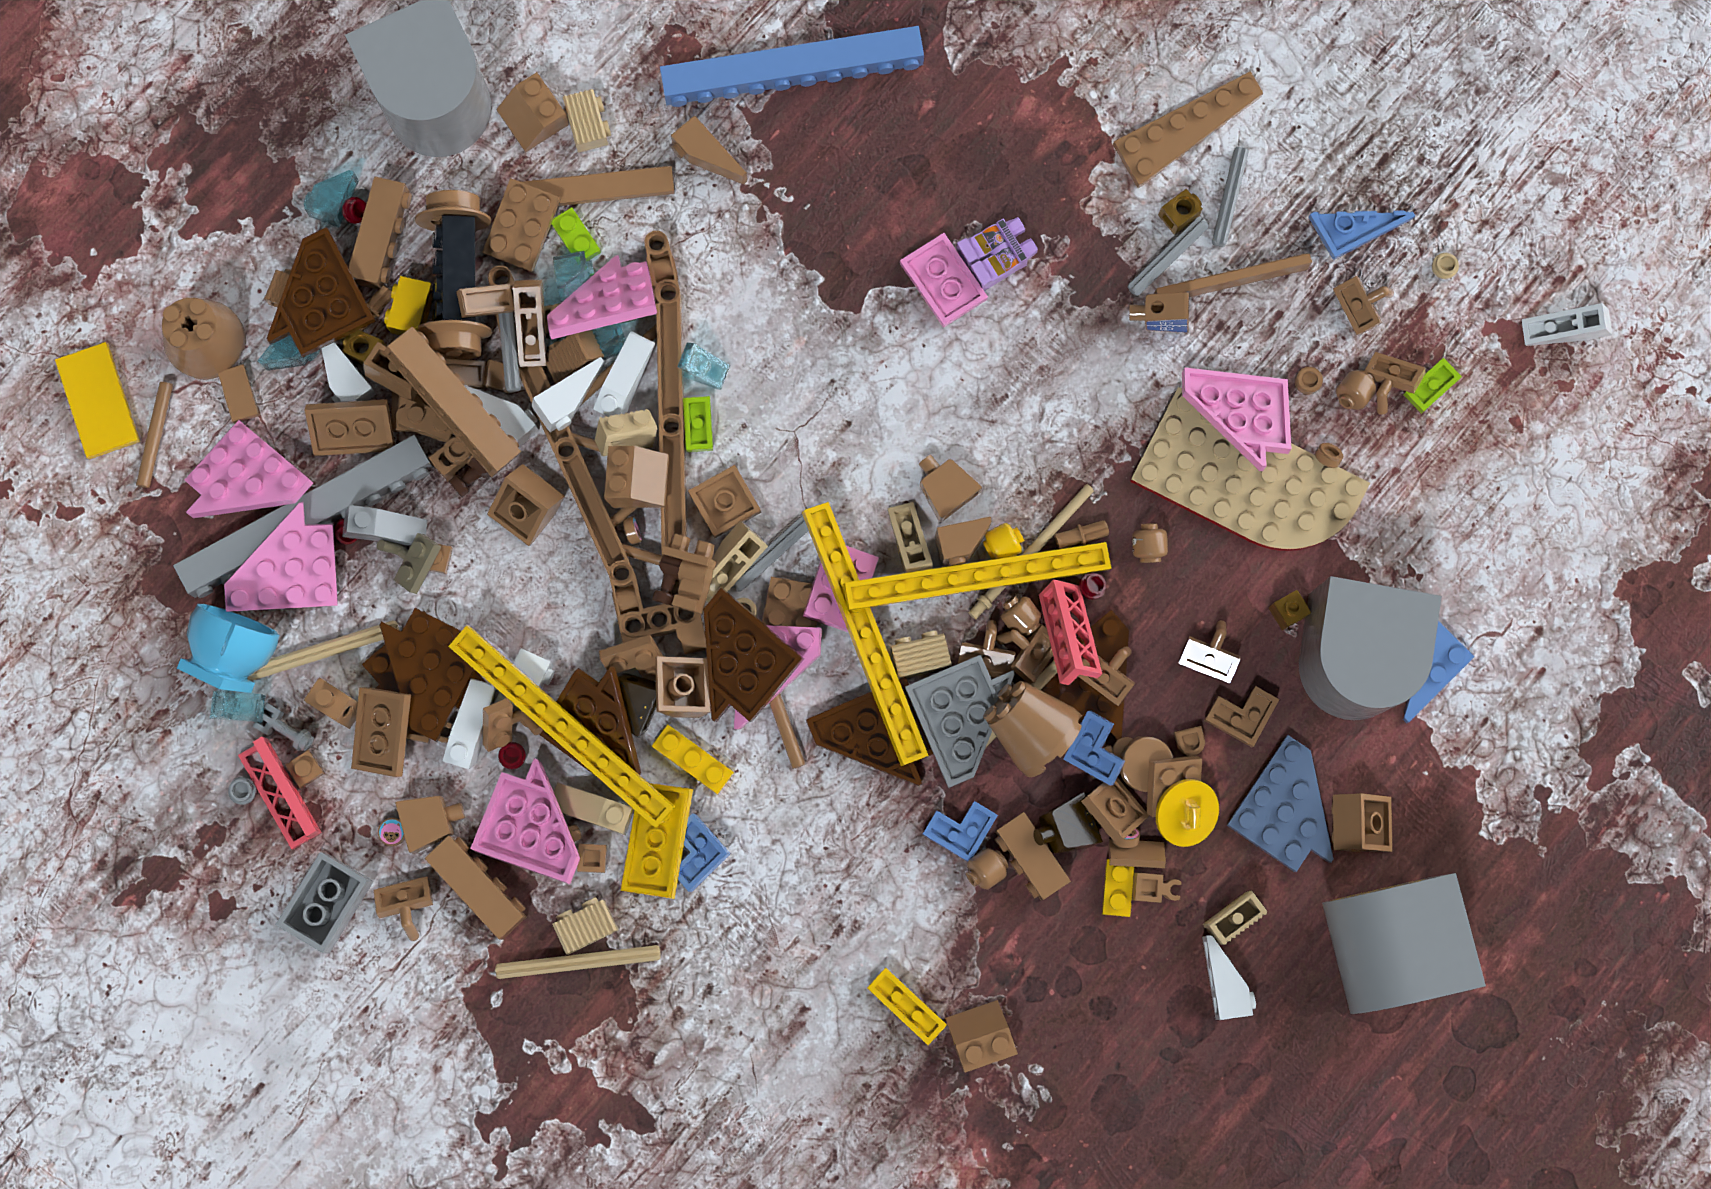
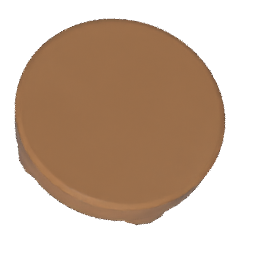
M1145 736L1135 737L1125 746L1120 758L1125 760L1120 774L1131 788L1148 792L1149 761L1172 759V753L1168 746L1159 739Z

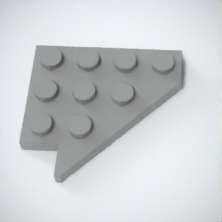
M981 655L905 686L948 788L974 778L992 733V729L983 718V715L990 706L997 702L999 691L1005 685H1011L1014 677V672L1011 671L991 680Z

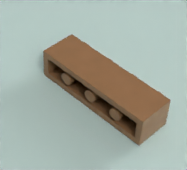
M374 176L348 267L357 285L379 290L390 279L391 269L389 264L391 258L394 259L397 254L398 244L396 239L398 233L401 234L403 232L405 224L403 214L405 209L410 207L412 195L405 183Z
M449 835L424 859L499 940H503L527 918L523 913L526 908L516 897L510 899L504 891L507 887L497 877L492 879L485 872L489 868L478 856L475 859L467 852L470 847L461 837L455 839Z

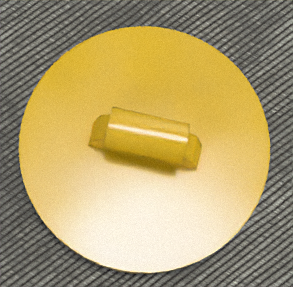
M1184 779L1174 783L1163 793L1156 808V825L1164 839L1176 846L1188 847L1200 843L1212 832L1217 823L1219 815L1218 799L1212 788L1202 781Z

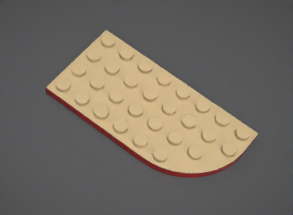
M1180 387L1177 388L1130 482L1253 544L1279 551L1302 550L1330 539L1354 516L1370 485V482L1340 467L1331 468L1321 464L1314 454L1292 443L1288 454L1266 452V468L1264 471H1259L1182 396V388Z

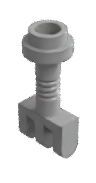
M266 703L264 708L272 712V715L269 717L261 712L258 717L267 723L263 726L259 722H254L253 727L268 736L276 730L294 741L293 747L296 750H308L314 740L311 733L306 729L299 732L280 720L284 712Z

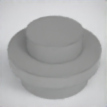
M246 777L236 778L228 788L230 799L240 805L250 803L257 793V788L253 781Z

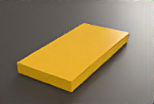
M107 342L55 359L87 459L90 460L140 442Z
M649 783L675 807L657 828L652 826L634 810L620 891L675 899L693 790Z

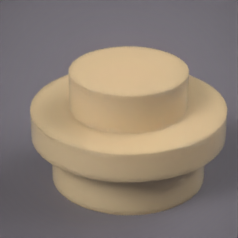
M1441 253L1432 262L1433 273L1441 279L1452 278L1459 269L1458 260L1450 253Z

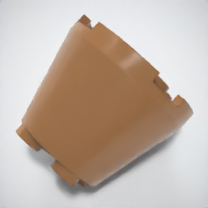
M183 298L166 307L163 311L162 336L164 350L169 361L183 374L200 380L218 378L219 373L233 368L232 366L239 359L242 350L245 349L246 335L240 319L229 307L220 302L199 298Z
M1019 681L1012 687L1009 684L1005 685L997 695L999 697L997 702L990 706L983 715V718L987 721L1016 767L1027 777L1040 775L1046 770L1045 764L1051 762L1056 756L1061 758L1073 744L1082 727L1078 723L1082 715L1074 707L1022 681Z

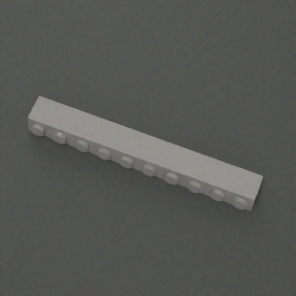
M413 435L302 495L295 504L284 505L173 566L187 593L194 598H203L214 591V587L220 584L224 585L299 502H304L305 525L333 524L337 520L345 518V510L349 505L373 506L382 500L381 497L389 492L397 493L404 489L407 482L413 479L417 481L425 478L434 467L419 440Z

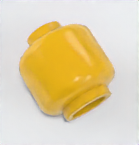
M1003 523L987 531L985 534L986 540L983 541V544L990 558L994 560L1019 555L1022 552L1020 543L1025 540L1018 527L1012 529L1010 524Z

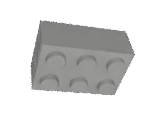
M320 852L275 925L318 951L330 954L374 881L331 855Z

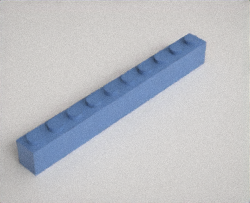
M919 26L660 66L666 106L681 107L686 105L687 102L698 101L706 103L718 97L731 99L743 93L757 95L765 90L775 89L782 91L789 89L790 86L800 84L807 87L819 81L838 82L845 77L863 78L870 73L876 72L879 74H889L895 69L902 68L914 70L923 65L924 52Z

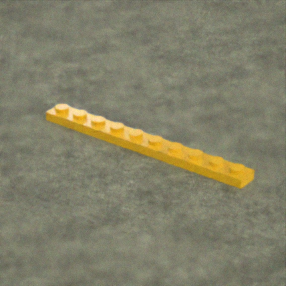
M826 502L804 510L802 512L803 518L900 765L904 766L925 758L929 755L871 608L847 610L843 584L845 582L858 581L859 578L830 504Z
M1107 542L845 582L843 587L847 610L850 611L1106 571L1111 569Z
M466 625L449 645L455 653L652 826L657 828L674 809L675 806L469 625Z

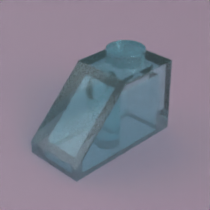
M348 170L315 184L312 191L308 192L304 199V209L309 217L339 228L344 217L342 213L343 203L346 199L353 196L359 182L356 174Z
M584 251L553 257L557 289L562 303L595 273L592 260H586Z
M620 323L592 329V334L595 335V339L598 340L597 343L600 345L599 348L602 349L604 354L603 360L619 355L626 341Z
M290 335L271 344L257 361L267 371L305 366L308 361H313L317 357L320 350L302 357Z

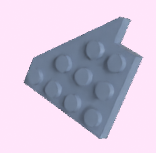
M1287 735L1227 823V826L1293 872H1297L1310 851L1328 863L1333 861V855L1311 750Z

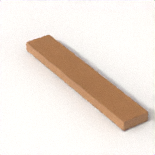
M672 166L522 182L559 196L561 200L558 206L675 194Z
M1306 253L1156 288L1154 294L1189 293V297L1305 271L1312 264L1310 254Z

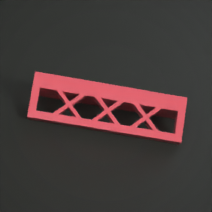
M1053 579L1039 594V599L1059 681L1061 684L1070 685L1079 675L1099 678L1102 675L1080 586ZM1065 592L1073 595L1074 603L1066 596ZM1070 611L1079 619L1080 625L1071 617ZM1076 634L1084 641L1085 647L1077 640ZM1081 655L1090 663V667L1083 665Z
M260 737L253 741V747L238 756L287 843L293 850L322 832L269 739ZM258 752L264 761L262 770L253 768L248 757ZM256 772L261 773L260 779L258 778ZM266 774L271 775L277 784L276 793L265 790L263 783ZM269 795L275 796L273 802ZM279 797L284 798L291 809L289 817L278 813L276 807ZM282 818L288 820L287 825H285ZM293 821L298 822L305 833L304 836L295 841L290 834Z

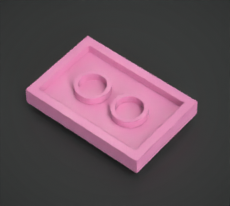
M945 233L900 260V265L943 328L988 299V296Z
M846 546L859 580L871 579L879 557ZM820 561L803 617L848 632Z

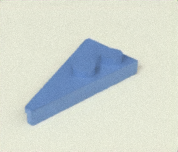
M1404 210L1393 211V213H1377V211L1347 213L1344 211L1336 212L1335 214H1319V212H1313L1308 218L1330 256L1335 260L1414 219L1415 214L1413 211L1406 212Z
M1439 621L1431 671L1422 688L1407 701L1403 717L1406 723H1409L1475 657Z

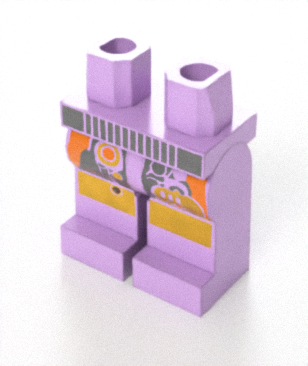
M1018 217L1007 222L1003 218L971 238H965L957 242L956 250L984 291L1017 270L1027 266L1028 259L1037 253V246L1031 238L1021 244L1016 240L1015 237L1025 232L1024 225Z

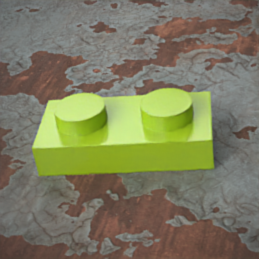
M572 207L553 219L552 227L578 266L601 253L600 248Z
M1443 358L1424 375L1414 394L1406 391L1403 395L1422 414L1462 376Z
M710 396L683 398L686 452L713 451Z

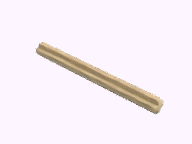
M396 621L386 622V624L399 630ZM380 625L271 658L267 665L248 676V680L260 679L384 640Z
M654 945L497 964L495 973L498 979L657 961L660 960L661 953L660 947Z

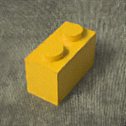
M403 276L399 277L398 284L395 283L392 288V307L387 309L384 323L387 324L386 327L390 333L402 335L411 327L416 329L417 326L427 323L433 301V286L431 283Z

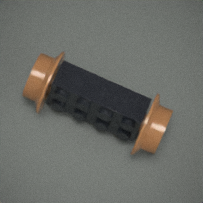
M461 190L435 191L426 196V210L415 216V223L424 229L435 231L432 234V248H437V250L435 251V258L432 260V273L437 274L432 287V299L437 300L435 310L433 309L432 322L421 324L415 330L422 332L428 339V345L434 352H439L445 359H475L481 355V340L490 337L492 330L484 324L477 323L476 316L462 318L456 291L475 287V231L488 227L491 224V218L480 211V198L474 193Z

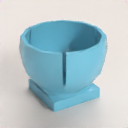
M197 604L190 616L187 629V638L192 656L190 659L181 658L177 669L221 690L251 693L255 683L248 680V676L267 665L277 648L280 635L270 627L231 611L226 612V609L207 604Z

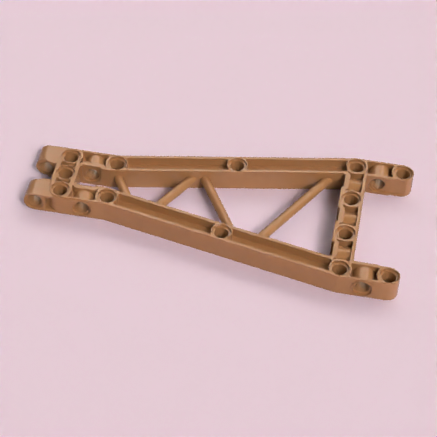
M652 231L646 235L644 241L657 309V323L642 337L650 341L657 338L659 452L669 455L666 506L661 508L662 550L663 546L669 547L674 534L687 537L682 298L674 257L671 254L668 238L661 231ZM654 242H662L664 244L660 250L650 248ZM502 265L493 267L488 274L489 286L496 285V280L501 276L508 277L505 284H510L513 295L515 281L510 270ZM667 291H672L676 294L672 300H664L662 295ZM561 303L545 306L546 338L551 337L548 329L547 315ZM495 314V317H496V320H497V323H498V327H499V331H500L499 315H498V314ZM636 319L629 320V321H625V322H621V323H626V322H630V321H635ZM614 362L598 375L581 405L602 387ZM542 366L519 367L521 381L532 403L535 396L551 387ZM538 416L609 575L622 642L625 643L647 635L656 638L677 633L685 655L706 650L705 630L701 614L694 612L691 620L684 621L679 618V614L683 609L676 606L661 604L643 608L638 579L628 557L659 565L663 554L659 555L621 543L615 528L637 508H621L611 518L609 517L577 446L599 451L595 439L572 433L569 426L560 431L556 428L549 432ZM676 423L679 425V428L675 433H668L665 431L666 425ZM564 447L574 448L571 456L562 457L560 455ZM619 569H627L629 576L627 579L619 581L615 579L616 572ZM676 580L671 594H678L681 584L680 580ZM659 614L667 616V623L662 627H657L653 624L654 618ZM633 620L641 623L640 630L636 633L627 631L628 623Z

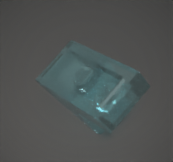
M687 342L677 367L685 371L683 374L685 378L721 390L730 365L698 345Z
M229 690L213 691L210 719L262 722L266 695L239 693Z

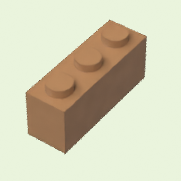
M1023 812L995 831L998 837L994 840L1003 853L1005 851L1009 852L1013 858L1010 861L1011 866L1018 875L1023 873L1029 882L1025 886L1034 899L1039 897L1042 901L1071 881L1047 845L1039 846L1035 842L1033 832L1036 829Z

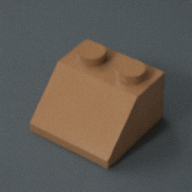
M538 72L515 85L496 109L525 153L569 125L566 113Z
M608 446L604 499L613 508H665L669 455L637 446Z
M522 464L505 477L487 515L526 545L530 546L555 516L565 496Z
M991 517L937 527L935 542L941 568L969 562L984 539L985 534L989 531L992 522Z
M656 656L657 712L675 718H700L710 713L707 658Z
M1362 793L1333 795L1331 810L1333 814L1332 841L1334 843V850L1392 852L1391 797Z
M998 1000L945 1018L963 1072H968L1018 1054Z

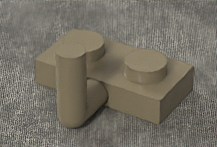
M417 533L409 550L400 544L379 540L377 542L378 550L396 554L403 559L394 581L410 593L417 594L441 546L421 533Z

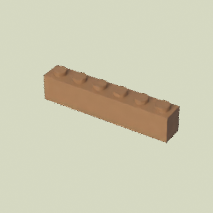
M411 327L389 344L383 354L487 473L493 477L521 452L518 448V442L513 436L507 435L500 428L501 423L493 414L489 415L482 407L481 399L466 389L464 386L465 382L461 376L455 372L452 373L446 366L445 358L439 352H434L431 349L426 336Z

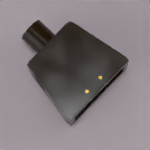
M623 673L618 677L631 733L640 737L648 730L656 710V682Z
M1082 793L1070 798L1039 817L1042 828L1036 829L1033 832L1034 840L1039 846L1048 843L1052 853L1087 849L1103 842L1093 815L1089 813L1081 802L1086 798L1085 794Z

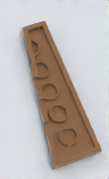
M1250 71L1115 140L1113 146L1137 188H1140L1162 172L1173 161L1178 160L1192 147L1201 143L1212 132L1225 125L1228 120L1234 118L1260 99L1263 92Z

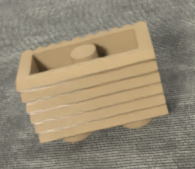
M593 89L564 96L563 100L578 153L607 146L608 141L606 137L611 136L608 121H602L600 116L601 112H605L601 96L595 97Z
M645 409V411H635V413L631 411L625 414L620 413V415H610V417H600L595 442L601 456H608V446L651 448L656 437L657 425L648 409Z
M930 631L921 634L922 639L911 641V637H904L895 640L896 645L891 646V653L898 679L910 678L950 668L952 663L944 633L938 635L937 631Z
M1247 891L1203 925L1218 945H1227L1231 938L1240 935V932H1244L1246 928H1249V925H1253V922H1258V919L1267 914V910L1252 891Z
M596 897L581 904L583 909L574 914L572 910H568L556 916L558 921L552 925L566 954L569 955L618 931V927L605 900L598 902Z

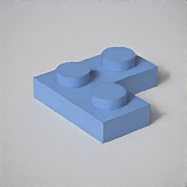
M1087 711L1081 723V730L1063 760L1110 786L1114 785L1125 760L1102 748L1114 723L1092 711Z
M974 801L961 824L936 811L922 835L968 862L977 852L998 815Z
M693 813L688 817L684 846L690 853L681 861L678 880L688 892H693L731 854L702 820Z

